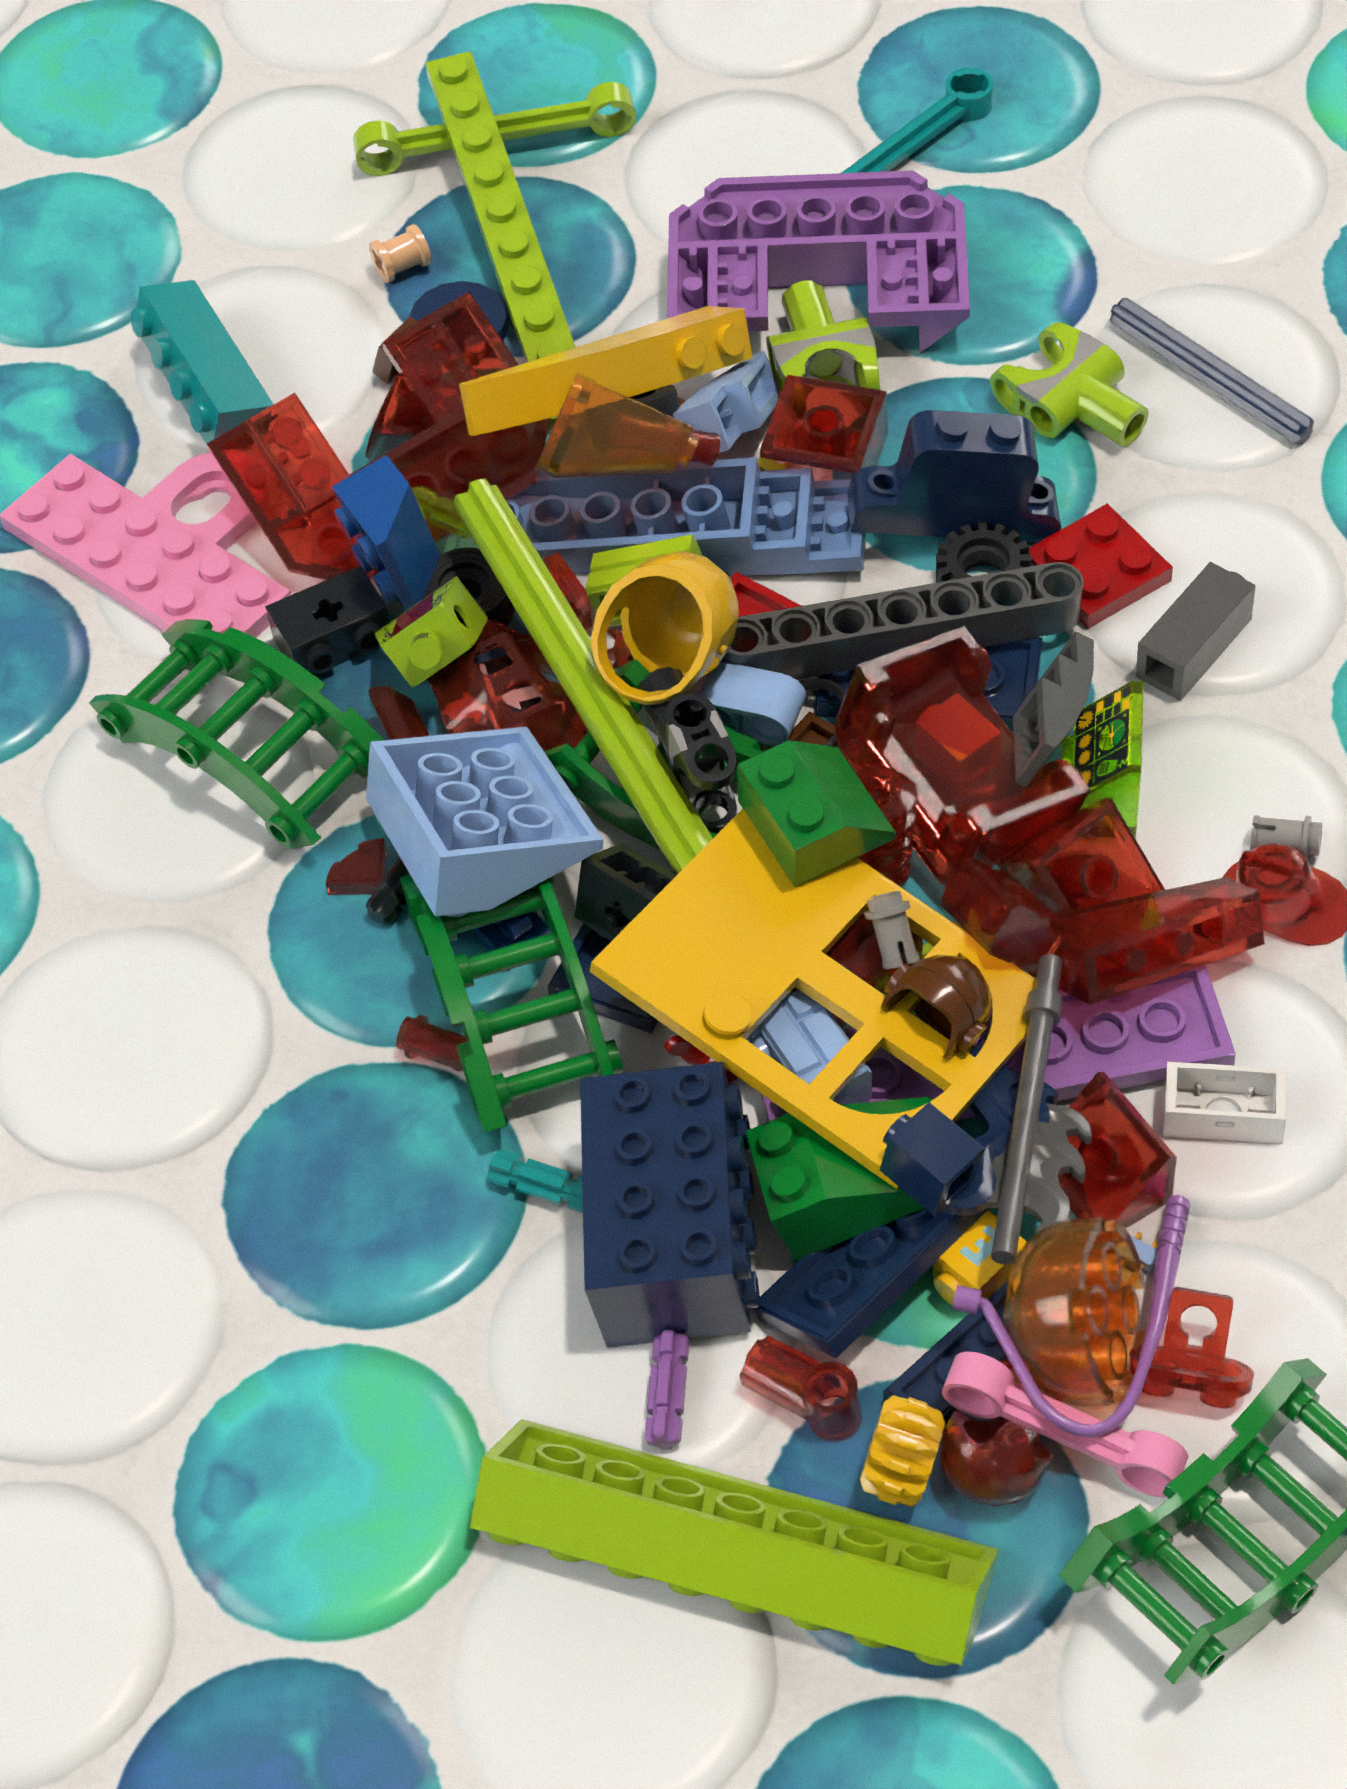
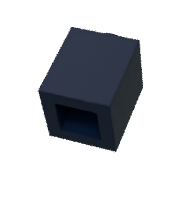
M928 1102L912 1118L904 1114L888 1129L883 1138V1143L887 1146L880 1171L933 1216H936L974 1181L985 1148Z

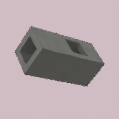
M1210 561L1138 642L1136 677L1182 701L1252 620L1256 585L1247 581L1240 574L1228 571Z

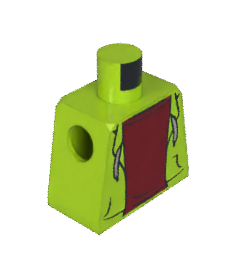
M456 576L377 631L375 636L384 652L413 688L475 645L488 621V617ZM454 609L461 615V617L464 620V623H461L459 621Z

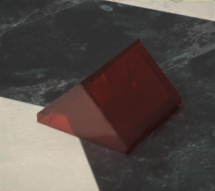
M1097 1072L1069 1105V1108L1076 1110L1086 1118L1090 1124L1092 1134L1091 1144H1085L1076 1135L1067 1137L1069 1143L1079 1151L1084 1160V1183H1080L1071 1173L1061 1175L1059 1183L1069 1198L1070 1210L1096 1242H1105L1166 1205L1167 1199L1173 1196L1177 1157L1105 1072Z

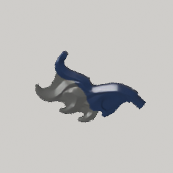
M988 1032L979 1046H973L970 1053L973 1057H976L987 1040ZM1003 1066L969 1105L988 1130L984 1135L975 1137V1140L985 1150L974 1181L940 1212L966 1216L977 1214L986 1208H999L1021 1073ZM1045 1082L1043 1084L1023 1210L1036 1217L1041 1223L1036 1229L1035 1237L1037 1240L1051 1238L1059 1234L1068 1224L1070 1216L1069 1198L1060 1187L1059 1177L1064 1173H1071L1080 1183H1084L1085 1180L1084 1160L1079 1151L1069 1143L1067 1137L1076 1135L1085 1144H1091L1092 1140L1090 1124L1086 1118L1072 1108L1056 1105L1058 1102V1092Z

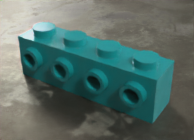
M195 280L140 286L137 306L131 312L132 329L137 337H141L149 350L154 366L160 369L167 379L173 397L181 402L188 413L194 431L200 433L211 452L266 444L274 404Z

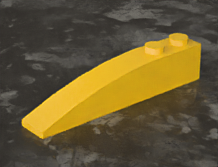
M706 306L460 383L459 387L469 435L476 436L588 409L599 404L632 397L752 359L745 309Z

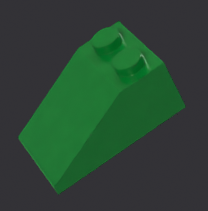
M930 1097L843 1104L842 1106L869 1114H895L916 1109L927 1104L931 1099ZM789 1113L745 1131L770 1222L795 1261L924 1209L923 1206L900 1187L895 1189Z

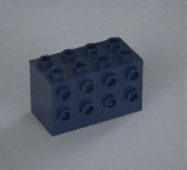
M723 1062L580 1078L584 1290L606 1346L617 1347L653 1343L654 1338L657 1335H661L663 1330H674L676 1333L686 1334L688 1339L751 1332L750 1309L760 1307V1292L756 1271H751L750 1255L757 1254L755 1224L753 1218H748L747 1202L754 1201V1183L751 1167L745 1164L744 1152L745 1150H750L745 1132L750 1129L748 1115H743L739 1084L728 1083Z

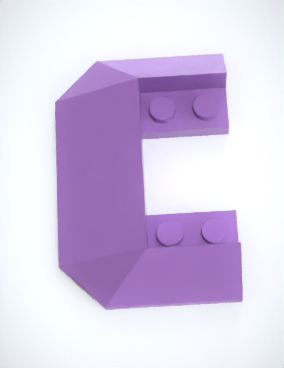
M913 170L717 178L704 188V196L690 207L682 204L669 214L667 319L706 306L744 308L748 332L769 331L768 288L790 287L794 283L807 280L814 281L821 286L868 284L869 326H918L920 354L970 317L964 203L951 194L945 197L939 195L928 187V180Z

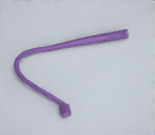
M1180 1195L1170 1196L1166 1201L1161 1226L1162 1231L1160 1232L1155 1258L1147 1328L1137 1368L1123 1402L1113 1415L1102 1422L1093 1425L1081 1424L1057 1411L1038 1389L995 1308L988 1299L981 1297L982 1290L957 1285L952 1309L977 1315L978 1309L982 1311L1033 1404L1049 1421L1061 1429L1080 1437L1091 1438L1110 1433L1125 1421L1137 1403L1161 1339L1170 1307L1190 1202L1187 1198Z

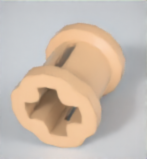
M415 224L406 227L404 234L383 243L379 240L369 243L374 266L386 283L395 280V274L418 264L425 267L432 263L426 239Z

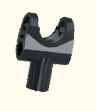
M672 667L659 668L649 673L639 683L638 689L647 692L670 689L680 683L684 675L680 669ZM688 689L671 701L662 704L644 705L666 750V763L696 812L710 805L720 806L728 812L724 818L717 821H707L701 818L709 832L718 834L737 815L736 800L730 786L737 772V757L714 705L708 698L692 693L691 689Z

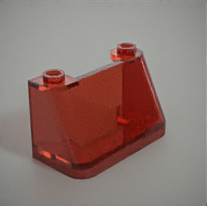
M965 626L858 664L835 721L836 738L846 758L868 785L871 792L941 885L949 889L973 881L1076 813L1083 806L1091 790L1085 783L1080 771L1062 759L1046 763L1026 787L1016 783L1014 734L983 695L988 683L991 661L987 651L976 642Z

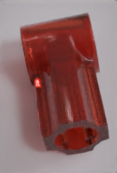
M767 1335L762 1340L758 1339L747 1353L744 1366L739 1374L741 1385L807 1420L812 1432L819 1438L828 1441H841L851 1437L859 1429L862 1422V1407L858 1382L853 1371L846 1365L837 1362L820 1363L770 1335ZM838 1397L844 1399L841 1403L834 1406L821 1404L828 1398Z

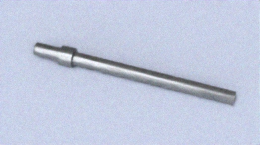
M1053 954L1043 955L1039 959L1035 989L1028 993L1024 1018L1029 1023L991 1251L992 1260L1005 1265L1012 1264L1016 1260L1052 1028L1058 1025L1061 1016L1063 999L1058 990L1063 961L1060 957Z

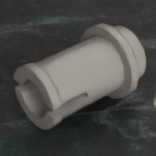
M1254 815L1252 822L1254 828L1251 830V851L1301 854V860L1304 861L1308 860V855H1320L1322 840L1321 822H1312L1311 816H1305L1304 821L1265 818Z
M900 891L888 892L867 899L869 910L864 912L866 920H872L883 960V969L900 967L903 965L902 961L905 960L907 964L919 960L920 958L915 949L906 915V910L910 908L909 901H903Z

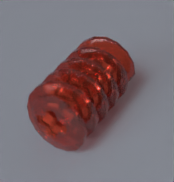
M880 766L863 768L855 773L896 832L895 839L857 858L902 887L910 877V861L912 859V842L914 839L916 817L915 806L917 805L918 790L914 782L899 771Z

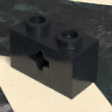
M361 565L265 606L272 637L280 652L297 662L313 675L325 673L339 664L380 648L381 646L375 633L390 623L387 606Z
M623 843L597 852L581 861L574 917L594 929L601 937L612 941L676 875Z

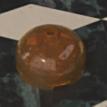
M1099 1217L1068 1219L1042 1228L1023 1245L1016 1256L1009 1274L1004 1305V1322L1007 1332L1040 1392L1066 1405L1081 1407L1110 1406L1117 1402H1123L1137 1368L1146 1330L1137 1331L1140 1322V1306L1135 1289H1145L1146 1285L1141 1262L1132 1238L1123 1224L1117 1219L1104 1220Z

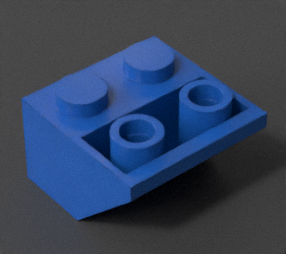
M385 455L332 486L341 506L334 510V514L349 538L354 536L356 538V543L350 546L359 565L362 566L366 574L374 570L377 574L372 576L373 580L387 603L389 604L397 600L406 612L423 600L440 558V553L410 484L389 457Z

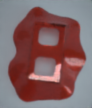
M488 620L475 645L427 678L439 703L443 722L453 734L527 726L542 750L547 751L566 743L575 748L588 732L586 725L533 637L514 631L498 621ZM494 648L503 649L513 661V664L493 675L484 674L473 661L476 657ZM527 684L532 686L542 700L522 712L512 711L502 699L504 694L521 685Z

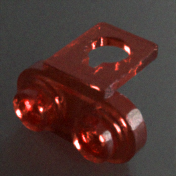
M1174 1287L1172 1289L1163 1346L1158 1345L1142 1389L1143 1393L1156 1397H1168L1174 1394L1176 1387L1200 1392L1199 1399L1206 1405L1216 1408H1232L1236 1406L1237 1399L1251 1392L1254 1371L1240 1361L1225 1357L1234 1304L1231 1296L1183 1287ZM1192 1306L1208 1308L1217 1319L1215 1330L1203 1337L1202 1347L1188 1344L1189 1333L1184 1330L1181 1324L1182 1313ZM1142 1345L1132 1348L1129 1353L1127 1369L1133 1377Z

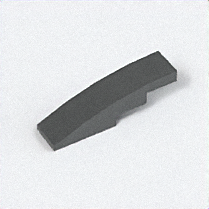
M1076 631L1013 715L1016 783L1026 787L1045 766L1074 727L1087 701L1094 671V640Z

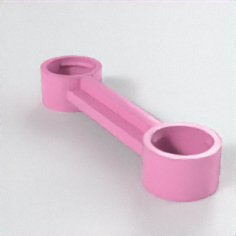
M976 1352L957 1354L942 1389V1395L945 1400L959 1411L984 1419H992L998 1416L1004 1417L1116 1468L1117 1476L1122 1482L1132 1489L1150 1496L1166 1497L1163 1494L1166 1485L1184 1471L1188 1461V1453L1185 1448L1175 1440L1160 1433L1145 1430L1128 1433L1122 1429L1115 1428L1110 1433L1091 1438L1080 1437L1061 1429L1049 1421L1036 1408L1022 1384L1014 1381V1376L1009 1368L998 1360ZM1043 1394L1045 1399L1057 1411L1071 1420L1089 1425L1102 1422V1420Z

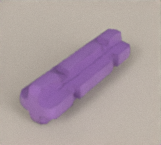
M663 1330L661 1335H657L653 1340L652 1360L657 1365H651L647 1412L652 1415V1418H646L645 1440L647 1444L665 1450L672 1449L674 1445L680 1443L682 1438L683 1419L680 1416L677 1417V1414H684L687 1366L682 1364V1361H688L690 1346L687 1335L676 1333L674 1330Z

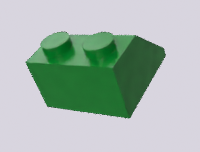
M787 740L737 764L738 802L794 887L895 839L896 832L838 747Z

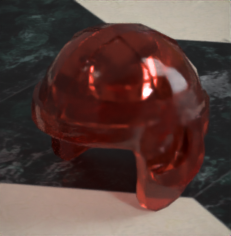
M960 1411L953 1412L947 1421L940 1443L941 1465L951 1485L960 1494L972 1501L991 1506L1014 1504L1032 1494L1041 1484V1479L1054 1458L1053 1454L1040 1441L1037 1432L1001 1416L988 1420H978Z

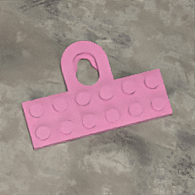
M210 452L195 456L174 469L143 498L74 455L69 454L0 513L3 529L162 631H166L175 621L202 619L211 622L213 625L211 630L222 634L229 627H232L257 638L270 626L265 606L291 595L289 589L226 551L259 521L267 505V492L262 473L252 461L238 454ZM224 492L231 497L229 503L217 515L206 522L186 524L175 518L181 507L189 502L202 500L210 493Z

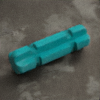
M499 1150L492 1157L487 1176L491 1183L510 1189L512 1184L517 1185L516 1191L559 1206L562 1205L563 1201L568 1202L567 1207L569 1209L583 1213L581 1175H579L578 1180L572 1179V1172L529 1158L526 1163L521 1162L522 1156L505 1150Z

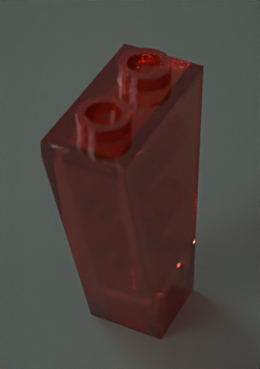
M1227 877L1021 921L1024 943L1021 946V956L1028 974L1037 978L1041 956L1053 954L1060 957L1063 965L1059 990L1089 1005L1265 944L1259 891Z

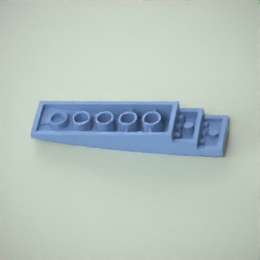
M757 457L456 479L444 551L447 552L466 547L478 548L453 504L455 496L468 492L469 483L478 479H486L490 486L497 485L549 572L591 573L590 565L593 553L690 534L695 536L702 556L707 557L731 576L735 572L742 575H781L864 570L866 533L851 532L847 495L851 479L815 481L812 467L760 471Z

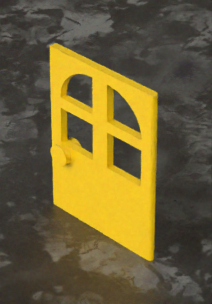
M744 809L591 962L589 971L716 1062H723L724 1068L895 1189H898L899 1186L880 1171L887 1146L883 1143V1138L891 1125L900 1116L907 1114L912 1118L925 1105L895 1114H869L846 1108L834 1102L833 1099L873 1054L882 1047L944 1090L941 1095L930 1101V1103L955 1123L1025 1042L1029 1023L1024 1018L1027 996L1030 991L1035 989L1036 984L1034 977L857 857L794 887ZM900 891L903 901H909L910 908L906 910L910 930L934 946L924 958L934 955L958 956L962 959H968L980 969L991 992L992 1012L989 1017L987 1040L976 1057L959 1051L949 1061L943 1058L950 1040L911 1014L923 999L917 992L911 990L886 1013L881 1009V1005L886 997L884 994L826 955L831 947L868 909L867 899L888 892ZM794 987L858 1030L810 1084L746 1040Z

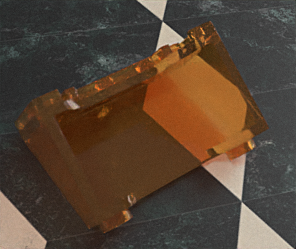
M577 373L535 470L554 479L669 474L674 472L677 464L685 468L688 467L699 438L691 435L694 424L685 420L684 422ZM678 397L680 407L686 400Z

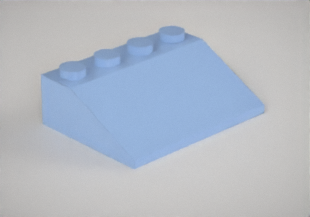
M527 726L370 742L366 800L434 916L460 917L469 912L491 910L603 849L604 839Z

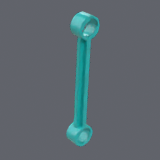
M973 67L961 68L952 72L946 80V95L841 173L890 171L955 121H976L986 117L993 107L992 77L986 71Z

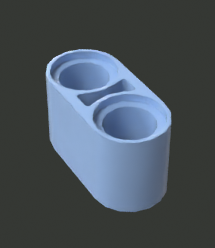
M720 662L714 670L707 674L699 692L700 695L708 698L714 705L724 726L756 739L760 744L777 746L789 740L806 699L804 687L791 676L727 662Z

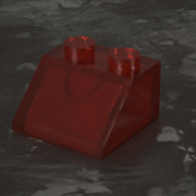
M787 374L760 448V458L852 474L867 466H877L888 435L887 391Z

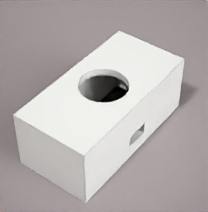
M1167 1062L1163 1137L1282 1144L1286 1125L1287 1069ZM1226 1100L1235 1104L1240 1111L1208 1110L1207 1107L1215 1101Z

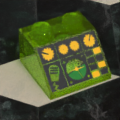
M1131 681L1084 707L1073 727V735H1067L1061 743L1060 768H1071V779H1060L1059 812H1070L1069 835L1136 837L1142 766L1143 681Z

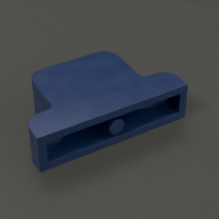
M926 410L915 414L908 422L899 458L895 464L891 466H867L857 470L852 475L847 491L851 532L946 537L951 531H954L960 536V526L969 524L972 531L978 530V522H987V530L994 531L998 523L1005 526L1006 536L1014 530L1020 534V542L1038 543L1061 530L1056 488L1052 480L1043 476H1037L1039 463L1032 422L1023 416L941 410Z

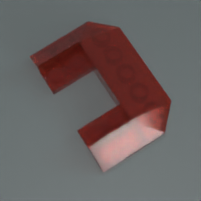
M470 292L463 294L382 341L383 350L433 423V426L350 475L296 393L289 395L207 443V448L289 572L328 580L360 566L350 546L356 543L355 536L349 538L334 514V510L341 506L332 486L385 455L389 457L410 484L435 543L465 526L453 503L456 495L468 492L470 482L486 479L490 486L497 485L506 501L536 484L551 418L476 436L469 435L459 384L519 365ZM374 570L367 573L370 581L373 580L372 576L377 574Z

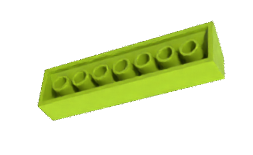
M523 1419L514 1425L482 1457L470 1528L489 1533V1537L492 1540L501 1544L521 1545L526 1543L548 1549V1553L558 1560L566 1562L587 1560L608 1566V1570L612 1574L622 1578L639 1579L647 1577L668 1583V1587L671 1590L682 1595L700 1596L708 1594L729 1600V1604L733 1608L743 1612L762 1613L768 1611L790 1617L793 1624L803 1629L820 1631L829 1628L852 1635V1638L857 1643L867 1647L885 1648L893 1646L914 1652V1655L919 1660L936 1666H946L951 1663L962 1666L975 1638L999 1554V1549Z

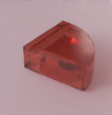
M385 838L364 841L357 845V850L347 855L340 862H335L331 866L325 884L328 895L373 894L377 888L383 889L384 887L380 883L385 877L387 855Z

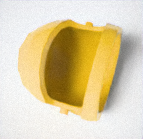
M679 551L647 559L613 584L596 611L590 641L594 664L604 682L623 699L644 705H654L671 701L693 687L701 677L714 670L732 644L736 633L739 601L731 578L707 557ZM621 608L620 619L623 637L634 660L637 659L650 673L664 667L680 669L684 675L680 683L670 689L647 692L630 687L616 675L607 656L606 633L612 618Z

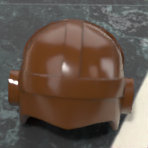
M934 955L929 958L919 959L911 966L907 964L900 966L885 986L884 991L888 994L881 1005V1009L886 1013L889 1012L911 990H914L923 998L914 1009L917 1016L924 1023L950 1040L943 1058L949 1061L959 1051L966 1055L970 1054L975 1041L987 1028L985 1024L988 1022L992 1012L991 992L980 969L968 959L952 955Z

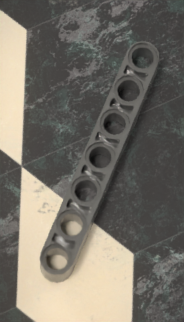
M1053 562L738 617L734 640L720 662L778 672L791 676L794 679H802L1059 634L1069 631L1077 625L1080 617L1084 587L1083 576L1077 568L1070 564Z

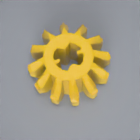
M891 1396L884 1402L860 1476L863 1491L877 1496L878 1500L893 1505L898 1503L913 1507L921 1500L931 1474L945 1425L941 1411L927 1406L926 1402L911 1397L905 1399Z

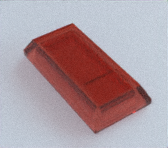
M389 686L371 687L368 690L369 697L390 740L430 736L411 698Z

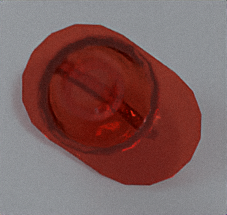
M402 351L397 376L380 408L371 431L365 453L367 459L373 455L382 436L417 437L433 428L440 418L445 395L444 386L435 381L430 373L404 362L405 351Z
M1271 843L1258 846L1251 851H1244L1239 861L1233 864L1221 879L1219 896L1223 908L1233 919L1248 926L1259 928L1290 942L1306 946L1327 945L1341 938L1347 931L1346 888L1331 875L1311 867L1308 860L1297 849L1286 844Z

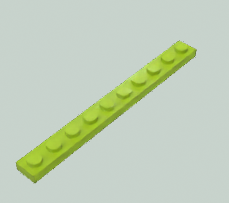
M471 51L425 62L428 79L526 363L575 348L571 332ZM586 409L546 419L550 432L589 422Z

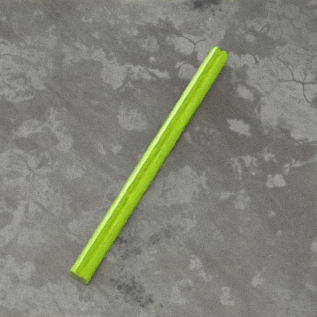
M486 479L470 482L468 492L455 496L453 503L455 510L677 876L713 839L630 702L623 699L602 679L594 664L589 635L497 485L490 486Z

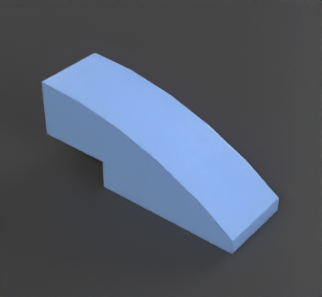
M765 351L752 355V359L738 363L693 394L673 413L692 462L730 450L742 433L760 428L782 398Z

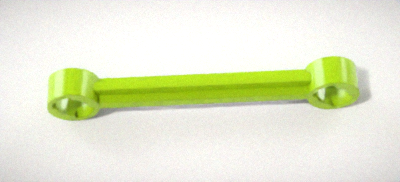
M605 82L592 88L584 101L494 115L503 141L589 126L600 136L616 137L632 128L636 120V112L631 93L625 85L618 82ZM608 105H611L612 108L621 109L609 115L597 113ZM376 120L361 125L353 136L357 165L364 173L373 176H383L392 173L401 165L403 157L453 149L444 124L398 131L391 123ZM374 144H377L378 147L388 148V150L380 153L364 151Z

